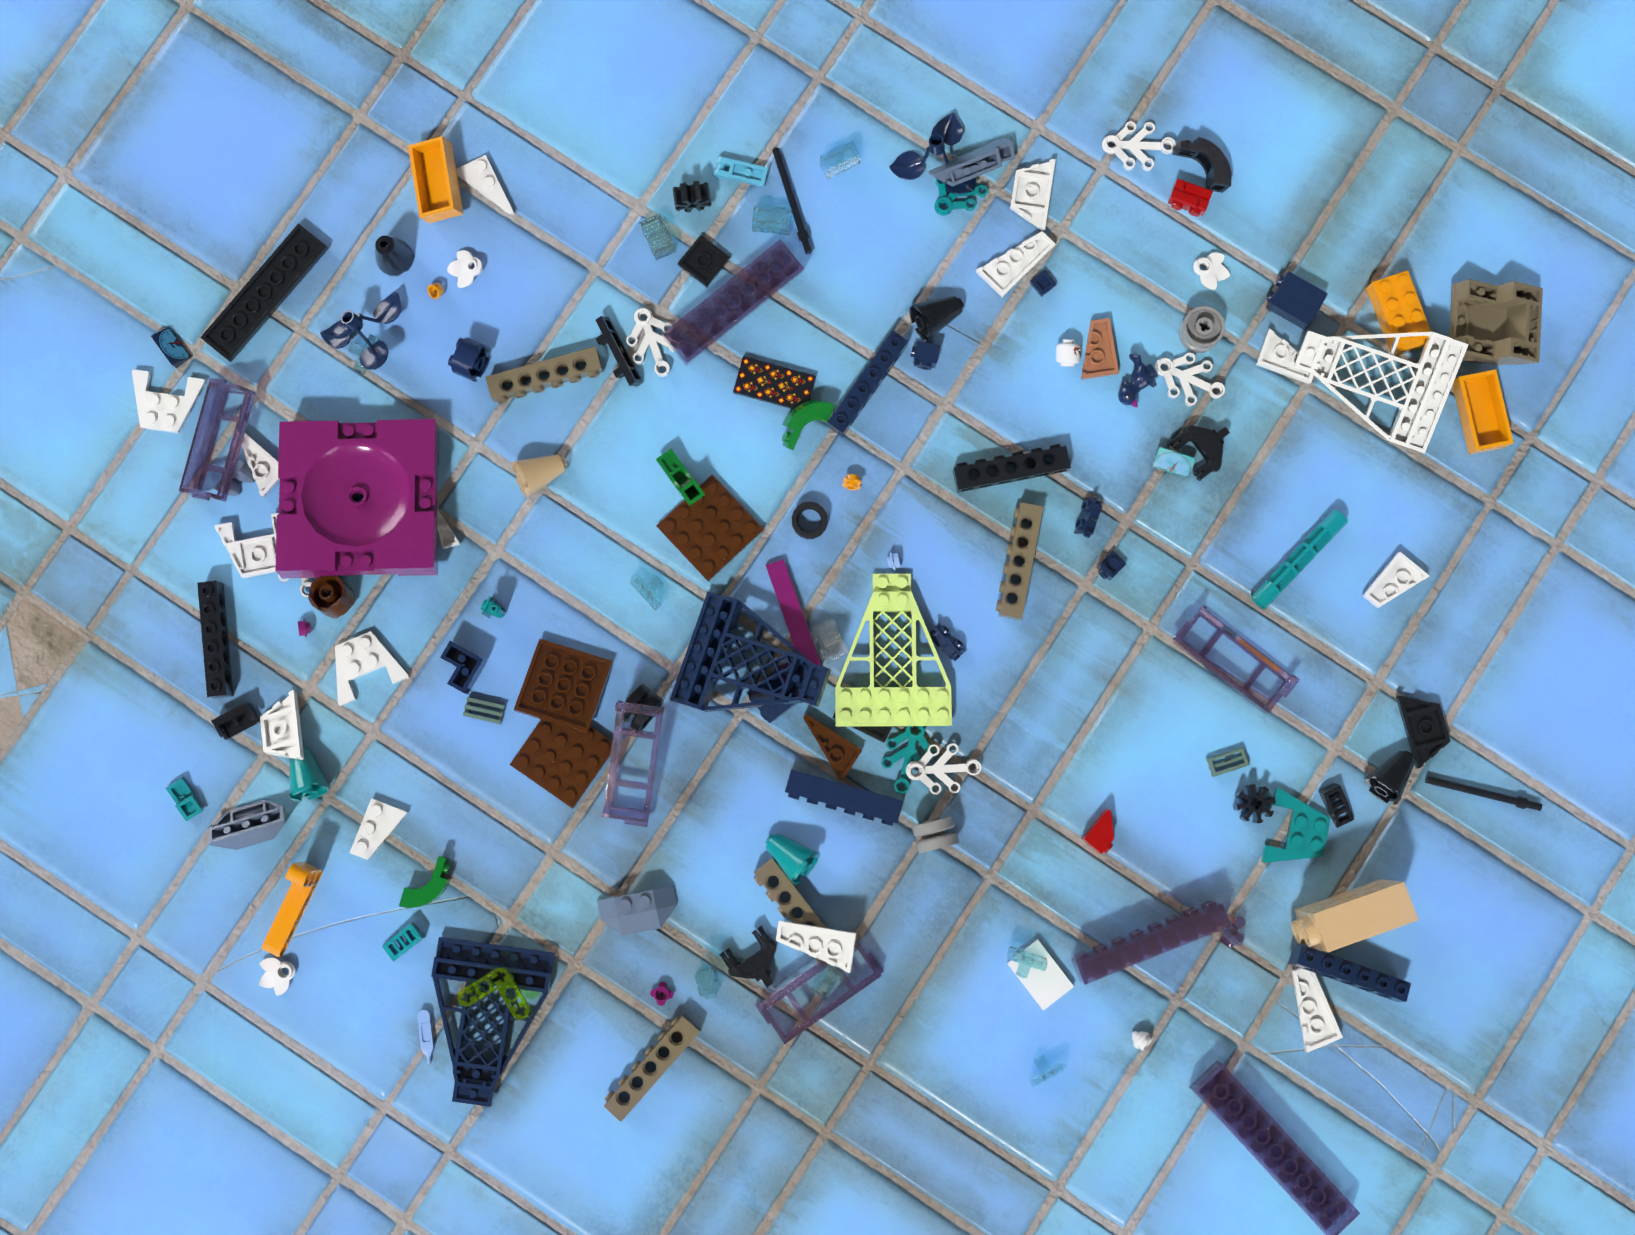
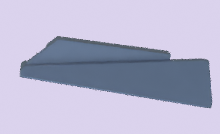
M999 138L928 171V173L953 187L1003 167L1002 162L1016 159L1012 141L1006 138Z

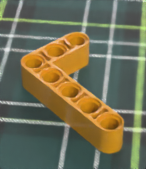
M306 862L293 863L290 866L285 879L291 881L292 884L264 940L263 950L278 957L284 954L322 875L321 869Z

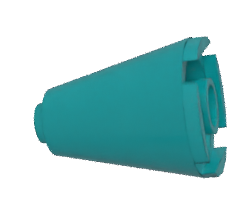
M304 745L303 760L290 758V798L293 801H302V797H308V800L315 799L326 794L327 789H330L310 749L304 747Z
M779 833L771 834L765 841L767 851L794 885L802 882L799 878L802 876L807 877L818 862L816 857L820 855L816 851Z

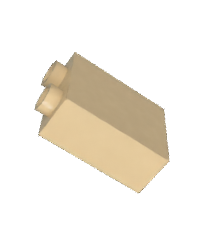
M1380 879L1295 909L1297 920L1291 922V929L1298 944L1306 943L1308 947L1331 952L1410 924L1419 919L1405 882Z

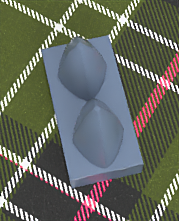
M237 458L214 488L220 493L237 496L240 495V489L233 478L246 483H254L255 480L250 468L241 459Z

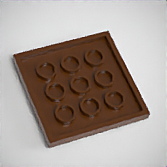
M713 475L700 485V488L705 493L702 498L690 506L684 500L656 525L708 582L764 531Z
M539 638L514 711L588 734L613 661Z
M541 720L510 765L574 809L618 745L593 727H590L588 734Z

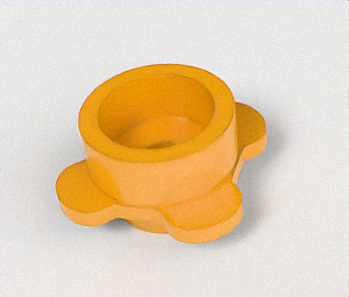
M848 474L843 478L844 483H842V486L848 490H856L861 488L860 484L862 481L859 476Z

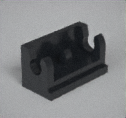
M245 702L211 720V722L214 724L219 736L227 740L258 724L260 720L252 704Z

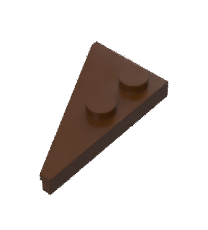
M805 714L803 719L838 778L843 781L862 750Z

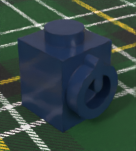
M930 340L918 341L917 346H913L911 357H914V366L923 370L935 368L940 345H935Z

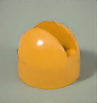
M433 283L427 287V292L431 298L437 299L444 294V287L440 283Z

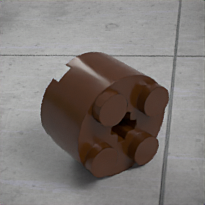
M336 575L316 578L310 586L309 602L314 608L328 617L335 619L344 615L355 603L354 592L350 585Z

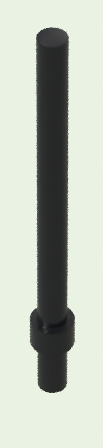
M774 148L772 152L797 226L798 239L802 242L805 254L812 253V248L809 242L808 230L804 227L779 148Z
M1426 776L1425 783L1513 804L1517 808H1529L1537 811L1542 809L1541 803L1529 801L1525 797H1513L1431 776Z

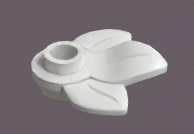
M461 250L457 252L458 260L451 262L447 271L449 274L458 277L457 286L464 288L473 283L475 276L481 274L483 264L480 259L473 257L470 252Z
M1215 252L1206 258L1201 257L1195 261L1193 265L1194 272L1200 276L1201 283L1206 288L1215 290L1217 281L1225 280L1230 276L1227 268L1221 264L1225 255ZM1200 265H1204L1206 269L1201 270Z
M267 958L261 961L260 966L266 972L262 976L259 985L265 988L274 987L277 996L285 993L289 988L290 980L295 975V966L291 962H281L277 958ZM285 967L289 970L287 975L283 973Z

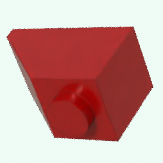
M1109 809L1103 811L1081 838L1099 854L1107 853L1113 846L1111 843L1114 840L1112 814Z

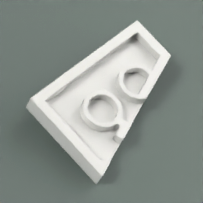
M371 798L350 853L369 860L409 812Z

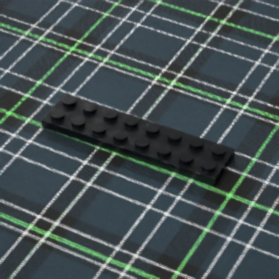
M298 223L200 338L229 362H232L329 248Z

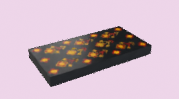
M743 356L733 394L794 409L798 405L810 400L816 376Z

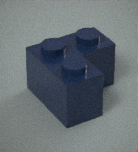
M449 641L440 657L456 666L447 684L465 694H469L487 663L486 660L452 641Z

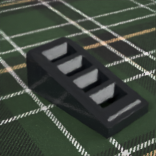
M1332 783L1318 791L1336 828L1354 820L1339 784ZM1339 799V801L1333 804L1331 803L1332 801ZM1340 806L1343 807V808H1341V809H1339V810H1337V811L1334 810V809H1336V808H1338V807H1340ZM1346 813V816L1338 819L1337 816Z

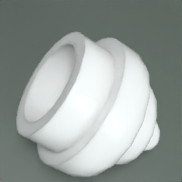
M1132 1032L1133 1045L1137 1050L1141 1049L1144 1051L1153 1039L1149 1037L1150 1034L1148 1032Z

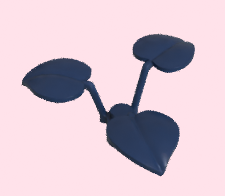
M955 113L944 117L934 126L929 138V147L926 148L923 160H921L918 153L908 151L897 157L894 163L889 166L890 170L899 178L914 180L924 173L922 164L926 162L929 152L936 156L942 155L945 163L949 162L945 153L944 143L954 145L963 136L962 126L957 120ZM970 179L953 187L945 183V187L953 194L970 193L975 190L976 179Z
M394 292L381 301L374 309V318L363 316L360 313L356 315L351 310L344 312L340 321L333 324L327 330L320 332L322 338L329 346L340 349L349 344L350 335L353 334V331H356L369 345L360 355V364L365 369L376 370L387 360L389 350L387 345L381 340L372 345L360 331L363 328L362 319L375 323L382 321L384 324L395 321L401 313L399 294Z

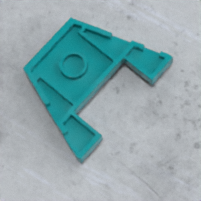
M1275 788L1274 797L1276 803L1272 805L1292 809L1285 848L1264 845L1261 862L1269 863L1324 857L1331 818L1282 789Z

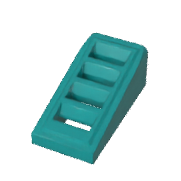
M412 922L386 942L382 948L394 962L425 937L415 923ZM408 931H410L412 935L415 937L414 941L408 935ZM403 935L410 943L409 945H406L404 940L401 938ZM398 940L404 949L401 950L395 941ZM391 944L398 952L396 955L392 952V950L389 947Z

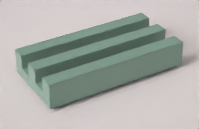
M467 697L463 716L497 724L502 723L505 705ZM471 702L500 708V712L471 706ZM469 710L488 713L499 717L497 720L484 716H479L469 713Z
M1244 747L1206 759L1212 777L1250 765ZM1241 752V756L1214 765L1212 763L1214 760ZM1242 759L1244 763L1217 772L1214 769Z

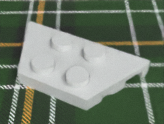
M1051 159L1049 162L1040 165L1039 163L1032 165L1030 168H1022L1015 172L1010 209L1041 231H1045L1056 159Z
M292 690L288 693L290 696L283 702L278 701L271 710L265 712L260 717L263 752L268 755L303 760L304 752L297 692Z

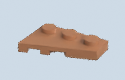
M1110 318L1092 320L1090 322L1081 380L1119 374Z

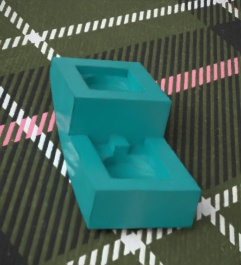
M184 777L165 788L175 801V807L185 821L190 820L203 811L196 795Z

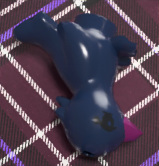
M1130 354L1129 358L1134 363L1131 382L1128 384L1124 380V383H1121L1118 399L1124 405L1138 407L1137 399L1139 392L1148 385L1153 388L1156 386L1157 383L1154 378L1157 377V373L1151 364L1145 366L1142 363L1140 355Z

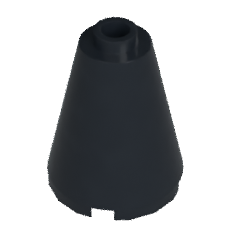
M381 236L377 239L375 243L376 263L383 273L389 276H399L411 268L414 255L406 242L390 236Z
M951 296L916 303L909 308L911 322H915L918 327L915 329L917 334L922 339L927 340L931 339L959 316L963 311L964 305L960 298Z
M1406 750L1398 751L1364 780L1365 786L1367 784L1370 786L1369 792L1385 803L1389 801L1394 802L1392 805L1399 803L1415 764L1413 754Z

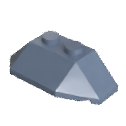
M263 800L229 810L214 825L212 824L208 827L209 845L238 850L274 839L286 823L284 806L269 800Z
M674 885L597 900L600 919L622 936L661 928L677 906Z

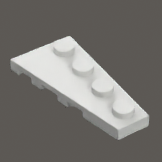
M1041 231L1016 248H1012L1004 255L976 269V273L1003 298L1056 244Z
M778 921L776 941L851 973L857 933Z
M1301 968L1292 970L1305 1052L1308 1053L1343 1038L1316 974Z

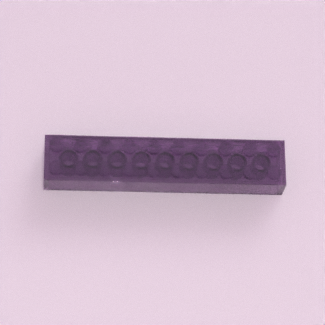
M1217 1060L1189 1086L1194 1094L1324 1235L1340 1234L1360 1214L1221 1062Z

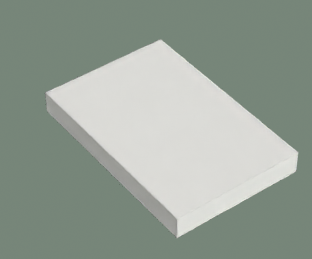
M1038 939L1007 962L1043 1011L1074 987Z

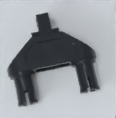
M1188 425L1183 428L1181 434L1170 440L1171 446L1176 444L1173 448L1178 451L1189 441L1193 443L1206 462L1193 471L1194 476L1202 472L1196 478L1198 481H1201L1211 472L1220 470L1222 464V444H1224L1222 439L1230 432L1226 427L1216 432L1214 429L1210 430Z
M761 925L757 928L761 936L756 929L751 932L761 945V950L742 963L741 961L738 962L730 948L720 953L719 956H721L729 968L728 974L730 976L755 978L757 982L762 980L768 988L774 983L769 974L772 972L770 966L777 943L769 938Z

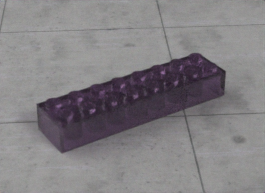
M780 239L666 330L662 337L685 366H687L804 271V268Z
M1212 900L1201 903V907L1198 909L1193 907L1182 911L1183 915L1168 916L1163 923H1151L1147 925L1145 930L1136 929L1129 932L1128 937L1122 938L1119 936L1111 939V943L1108 945L1098 944L1092 947L1093 951H1081L1074 954L1075 958L1071 959L1079 981L1084 985L1230 927L1231 923L1223 904Z

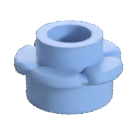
M890 552V556L887 557L888 566L896 570V568L901 567L898 553L892 554Z

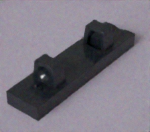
M600 316L595 321L602 334L596 338V341L602 346L608 344L619 365L613 371L615 377L622 378L625 376L629 386L637 387L643 382L610 318Z

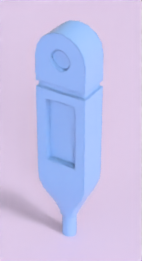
M423 1009L417 1016L421 1050L427 1057L428 1064H431V1055L434 1050L432 1018L430 1011Z

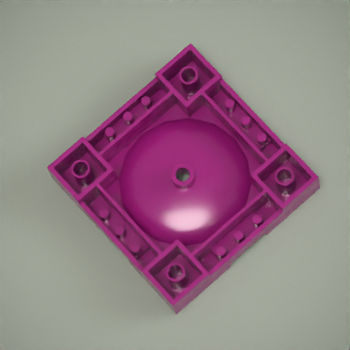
M377 420L374 423L286 421L279 423L278 478L280 479L275 571L281 578H321V576L381 574H398L399 576L438 575L439 427L436 420ZM363 496L361 501L355 502L356 497Z

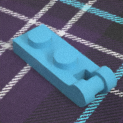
M724 157L717 158L716 164L718 166L714 170V177L764 188L768 167ZM726 166L730 167L729 172L724 171Z

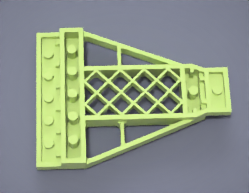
M873 574L872 596L835 687L836 727L952 726L951 685L912 594L911 574ZM904 612H911V619ZM873 613H879V614L873 619ZM886 613L898 614L893 619H891ZM882 614L890 621L884 629L875 622ZM901 614L909 621L903 629L894 622ZM916 620L920 622L934 657H918L916 655ZM865 621H869V656L852 657ZM873 624L881 631L874 639ZM891 624L900 631L893 639L885 632ZM910 624H911V637H910L907 633L904 632V630H905ZM882 633L890 640L884 648L875 641ZM901 633L910 640L903 648L894 641ZM891 643L900 649L893 658L885 651ZM910 643L912 657L904 650ZM874 644L881 650L875 657ZM882 652L890 659L884 667L875 660ZM901 652L910 659L903 667L894 660ZM850 661L869 662V687L842 688L840 686ZM892 661L900 668L894 676H891L885 670ZM936 661L946 686L918 687L916 683V662ZM911 662L912 676L905 670ZM874 663L881 669L875 676ZM902 671L910 678L904 686L895 679ZM882 672L891 678L884 687L876 680ZM894 681L899 687L887 686ZM912 681V687H906Z

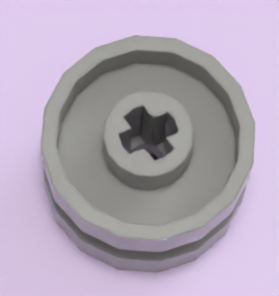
M1208 306L1196 307L1181 322L1178 331L1179 339L1189 351L1205 353L1213 349L1223 337L1225 323L1221 314L1214 308Z
M953 816L938 817L923 821L922 824L911 826L915 837L927 836L926 839L916 843L918 853L960 843L956 832L944 833V830L955 826Z

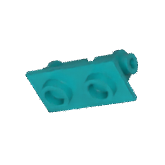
M489 596L488 599L483 601L481 610H483L482 615L488 618L491 615L497 618L505 616L506 611L497 604V600Z

